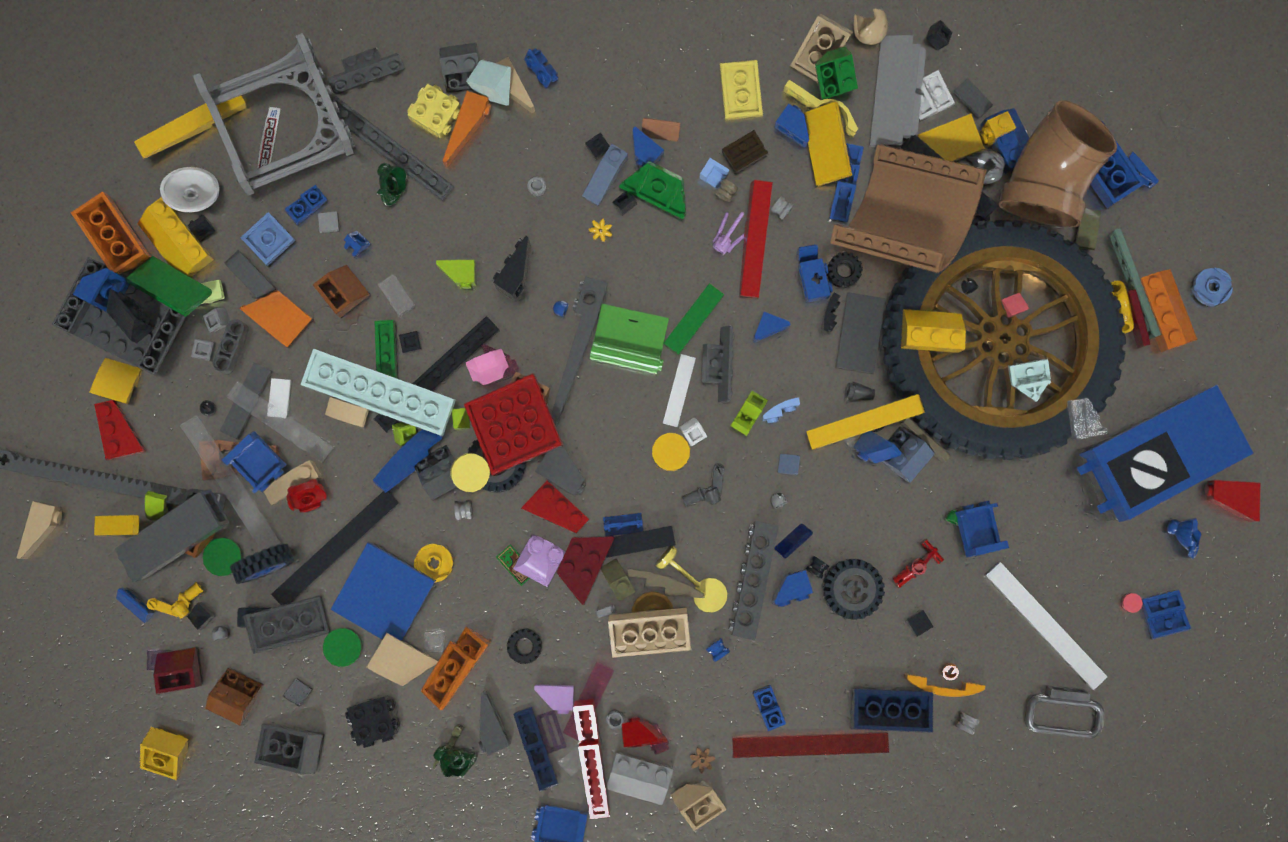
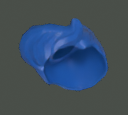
M1192 518L1180 522L1177 519H1172L1167 526V532L1175 534L1180 544L1188 550V557L1194 559L1197 555L1201 532L1197 528L1198 520Z

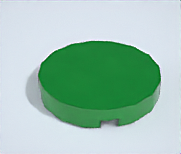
M228 538L214 539L208 543L203 552L204 566L210 573L217 576L232 574L230 566L243 559L239 545Z
M338 628L331 631L323 643V654L326 660L338 667H346L355 663L362 652V641L359 635L348 628Z

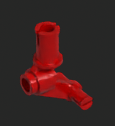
M928 539L921 542V545L927 550L924 558L915 559L911 568L907 565L905 570L893 577L894 582L898 583L897 586L899 588L912 578L915 579L917 577L916 574H924L927 569L926 564L931 558L937 564L944 561V558L937 552L936 546L933 547Z

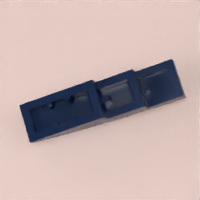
M532 707L514 713L519 734L531 769L534 772L539 791L541 792L559 785Z

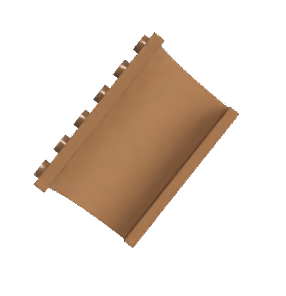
M877 144L873 161V172L864 199L848 227L834 224L830 243L939 273L954 259L968 234L978 207L987 170Z

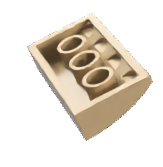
M687 608L608 615L612 658L691 650Z

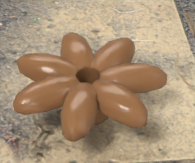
M697 748V755H690V758L695 761L691 768L699 766L700 773H703L705 767L712 770L709 762L714 761L715 757L708 756L709 749L702 753L700 748Z

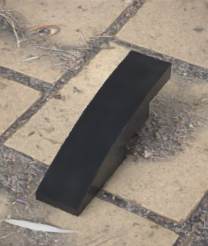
M672 526L615 536L606 558L676 545Z

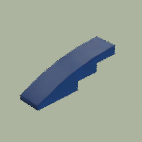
M846 143L852 176L837 180L829 219L844 222L849 220L864 149L863 146Z
M422 429L397 451L373 479V482L385 493L415 471L414 465L429 455L428 449L439 442L442 436Z

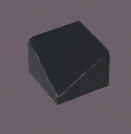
M940 20L930 26L926 38L939 50L949 44L952 31Z
M198 602L187 617L197 630H202L215 615L202 602Z

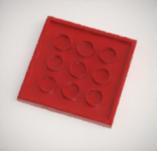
M534 373L464 404L491 475H496L563 445Z

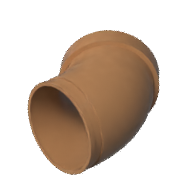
M1066 100L1058 101L1038 124L1025 144L1013 169L1010 181L1003 186L998 204L999 207L1012 215L1041 224L1058 227L1079 226L1086 207L1084 198L1096 174L1117 150V144L1112 133L1095 115L1082 106Z

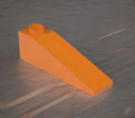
M470 91L466 92L443 158L445 166L449 167L483 123L486 115L489 116L492 105L488 97Z

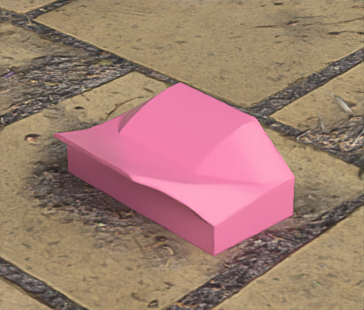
M502 349L488 352L466 362L473 382L478 381L483 386L502 379L505 370L509 368Z

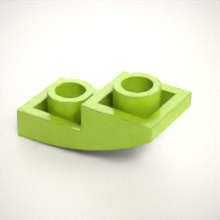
M148 491L145 494V515L148 520L157 521L168 513L166 495Z

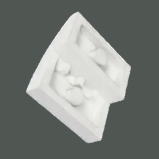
M939 70L924 77L922 87L916 89V94L921 96L920 120L955 105Z

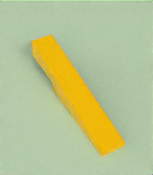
M238 96L218 104L217 108L222 119L246 109V104L242 96ZM205 103L135 140L134 143L143 159L212 128V124L215 122Z
M917 394L806 431L813 450L923 414L925 411L920 396Z

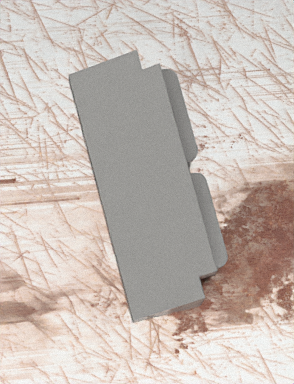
M914 35L885 36L880 42L870 147H877V144L900 149L903 138H910L918 132L921 96L916 94V89H920L923 85L926 50L920 47L921 44H913Z

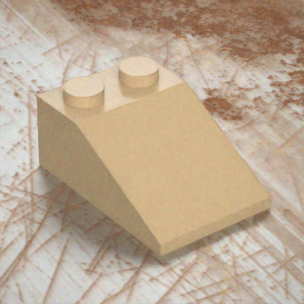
M823 14L818 15L790 66L818 82L815 63L826 52L846 46L853 32Z

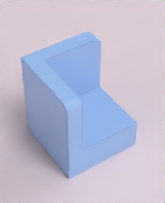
M710 158L701 171L699 178L714 188H719L720 181L726 179L729 169Z

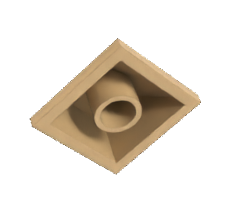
M686 784L671 794L680 813L694 831L727 810L712 787Z

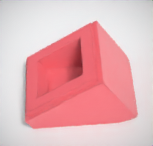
M1020 293L1001 300L1008 318L1029 309Z

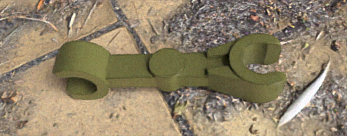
M457 725L454 728L452 736L446 745L448 750L453 749L463 731V727ZM436 760L434 762L433 769L436 768L437 763H440V761Z

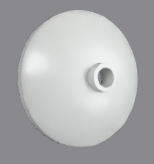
M184 167L174 170L165 176L160 185V194L163 201L175 210L197 212L208 208L217 200L219 196V183L213 174L204 169Z

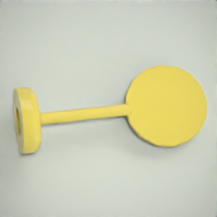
M673 545L670 546L661 555L655 566L658 569H663L670 563L696 586L695 589L703 592L705 598L693 597L699 609L711 613L720 610L725 605L728 595L724 584L715 578H706L698 582L672 560L677 553V549Z

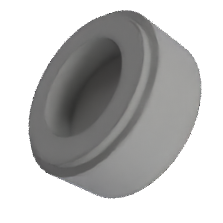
M539 176L532 177L527 184L528 191L533 196L543 195L547 188L545 180Z

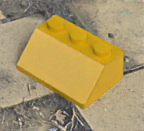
M903 309L901 348L954 353L965 350L966 329L962 314Z

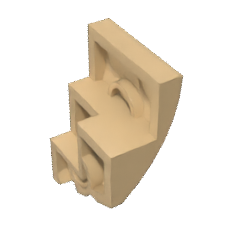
M386 633L366 668L404 686L436 665L438 660Z

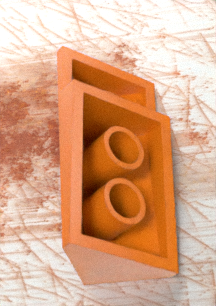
M465 627L456 643L449 642L421 692L437 708L443 710L491 644V641Z

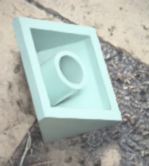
M480 60L467 79V83L476 94L488 97L489 101L506 106L509 105L511 67Z

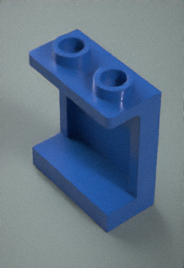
M255 431L248 434L222 459L226 465L231 463L254 487L252 490L254 494L259 490L261 492L265 491L271 485L269 481L272 478L276 480L284 473L282 469L286 466L283 460Z
M990 501L978 503L979 507L974 508V504L962 506V511L955 512L966 557L1009 548L1007 541H1000L993 508L998 507L997 503L990 504Z
M542 804L541 809L537 808L535 820L538 821L537 828H533L531 840L535 842H583L588 812Z

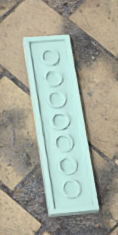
M316 349L312 351L300 384L440 436L444 435L456 401L450 397Z

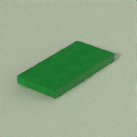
M154 256L126 277L127 283L185 317L212 295L210 288Z

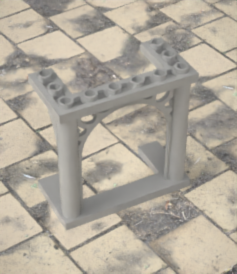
M303 33L296 35V46L283 58L214 87L208 88L200 73L193 75L198 90L209 108L233 163L231 166L238 182L247 196L254 194L253 189L340 154L345 153L346 156L354 154L352 147H355L350 130L343 119L339 120L337 115L340 112L336 102L332 103L329 97L332 95L329 85H324L322 81L325 76L321 67H316L314 62L317 61L313 46L309 38L305 39ZM294 72L293 79H288L287 76H292L291 73ZM302 72H307L309 75L308 80L300 84L298 76ZM285 83L300 88L308 94L317 109L318 127L313 139L301 151L246 173L217 105L269 84ZM311 83H312V87H313V89H314L313 91H310V90L308 89V86H309ZM318 102L323 103L321 106L317 105ZM328 118L327 121L330 124H324L323 119ZM323 129H330L334 132V137L325 138L321 135V131ZM320 139L322 142L326 144L322 145L321 143L317 146L316 142Z

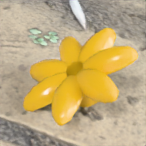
M601 219L600 223L595 220L592 221L594 227L589 228L588 231L595 233L593 235L594 240L600 236L601 240L605 242V235L612 236V233L608 231L612 227L611 224L605 225L604 219Z

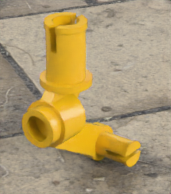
M195 582L183 593L180 592L178 600L172 605L156 598H150L147 601V607L150 610H157L182 619L190 612L188 610L191 604L190 601L204 590Z

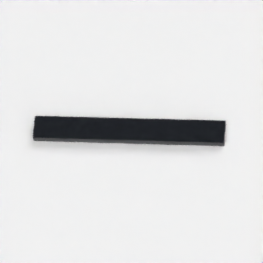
M486 316L412 384L434 391L500 330ZM380 413L374 418L386 433L392 429L393 424L400 422Z
M383 491L271 595L281 606L292 603L399 504L397 499L389 491L386 493Z

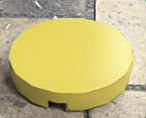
M466 453L454 460L450 476L457 488L465 492H475L486 485L490 469L483 457L475 453Z

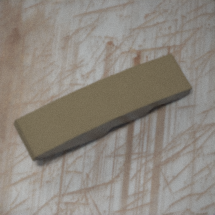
M628 569L627 577L646 578V586L665 587V595L705 598L703 592L669 576L650 571Z

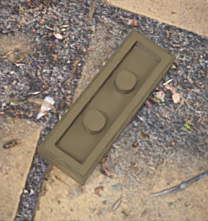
M910 418L905 419L901 423L908 432L925 441L941 462H947L951 457L946 450Z

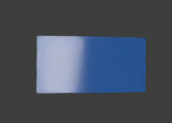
M314 185L302 193L298 200L286 207L285 212L298 225L319 209L327 201V198Z
M771 685L752 692L768 731L786 724Z

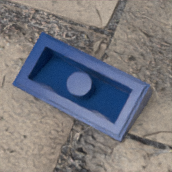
M119 588L117 590V600L142 622L146 623L154 614V611L150 610L128 588Z

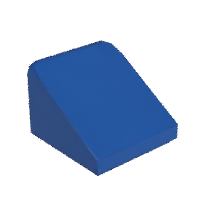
M818 245L799 247L797 250L799 264L818 259Z

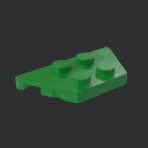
M648 161L619 185V188L681 219H684L686 216L683 177L651 161Z

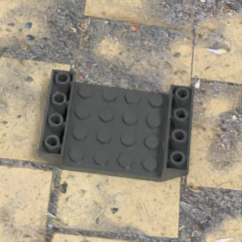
M87 257L52 325L156 375L186 317L134 286L129 285L124 295H128L140 305L141 308L139 310L150 317L153 321L151 325L154 327V330L137 344L131 341L107 312L73 295L82 277L107 268L106 265ZM122 273L118 274L124 278L128 277Z

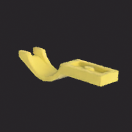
M788 80L783 92L811 110L832 102H838L840 114L845 120V133L851 137L855 136L858 127L849 109L842 102L835 99L819 100L791 80Z

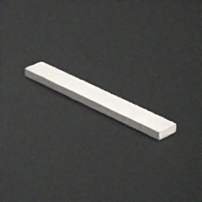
M998 562L985 575L1092 690H1095L1107 678V675L1001 562Z

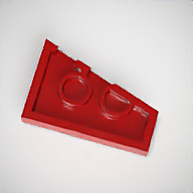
M115 400L94 404L106 460L146 452Z
M548 480L521 508L576 534L590 520Z

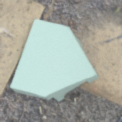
M1048 359L1008 365L1011 385L1037 402L1046 386L1051 383Z

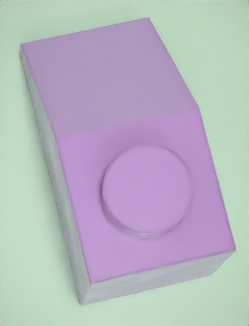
M534 685V690L553 710H557L558 714H569V711H573L574 685Z

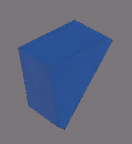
M764 312L753 341L755 343L789 328L791 324L785 319Z

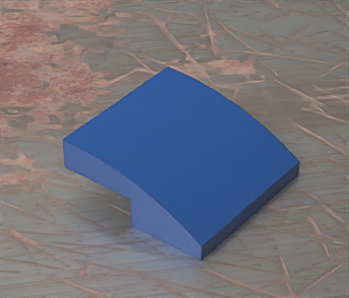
M1179 590L1142 599V608L1152 640L1191 629L1184 611L1186 607Z

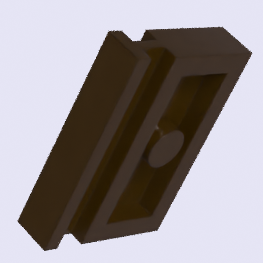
M755 130L722 148L723 154L735 170V173L768 155V151Z

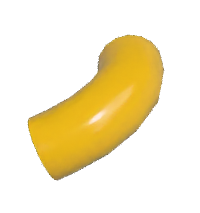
M1122 281L1110 282L1114 288L1112 294L1120 301L1121 308L1118 311L1120 314H1123L1125 322L1122 332L1128 333L1134 328L1129 296Z

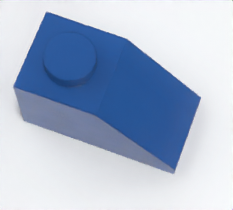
M788 104L777 119L774 127L803 147H806L809 142L805 115L798 106Z
M636 126L633 128L634 154L637 166L641 168L648 161L656 164L664 155V149Z
M872 431L863 433L853 447L858 452L857 456L865 462L869 460L873 463H878L902 454L895 444Z

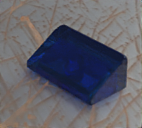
M800 524L774 549L783 559H786L812 536L813 532L804 524Z

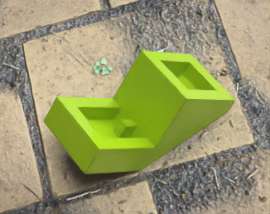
M751 391L732 422L731 427L747 436L768 400Z

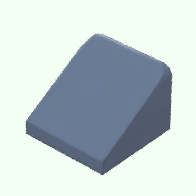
M780 454L777 473L798 475L800 456Z

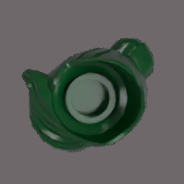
M382 163L377 169L381 188L377 191V195H381L384 205L391 206L398 201L400 195L405 191L407 176L403 168L391 167L390 164Z
M440 746L433 754L434 759L440 761L442 774L447 778L452 776L461 778L477 760L475 752L469 754L459 749L448 750L446 746Z

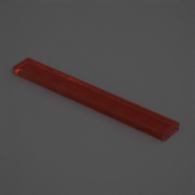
M888 732L732 737L733 758L889 753Z

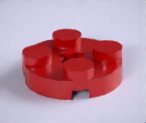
M311 479L306 483L289 487L286 500L288 507L292 511L299 509L300 512H309L321 506L320 502L323 498L325 501L327 495L323 485L319 484L317 480Z

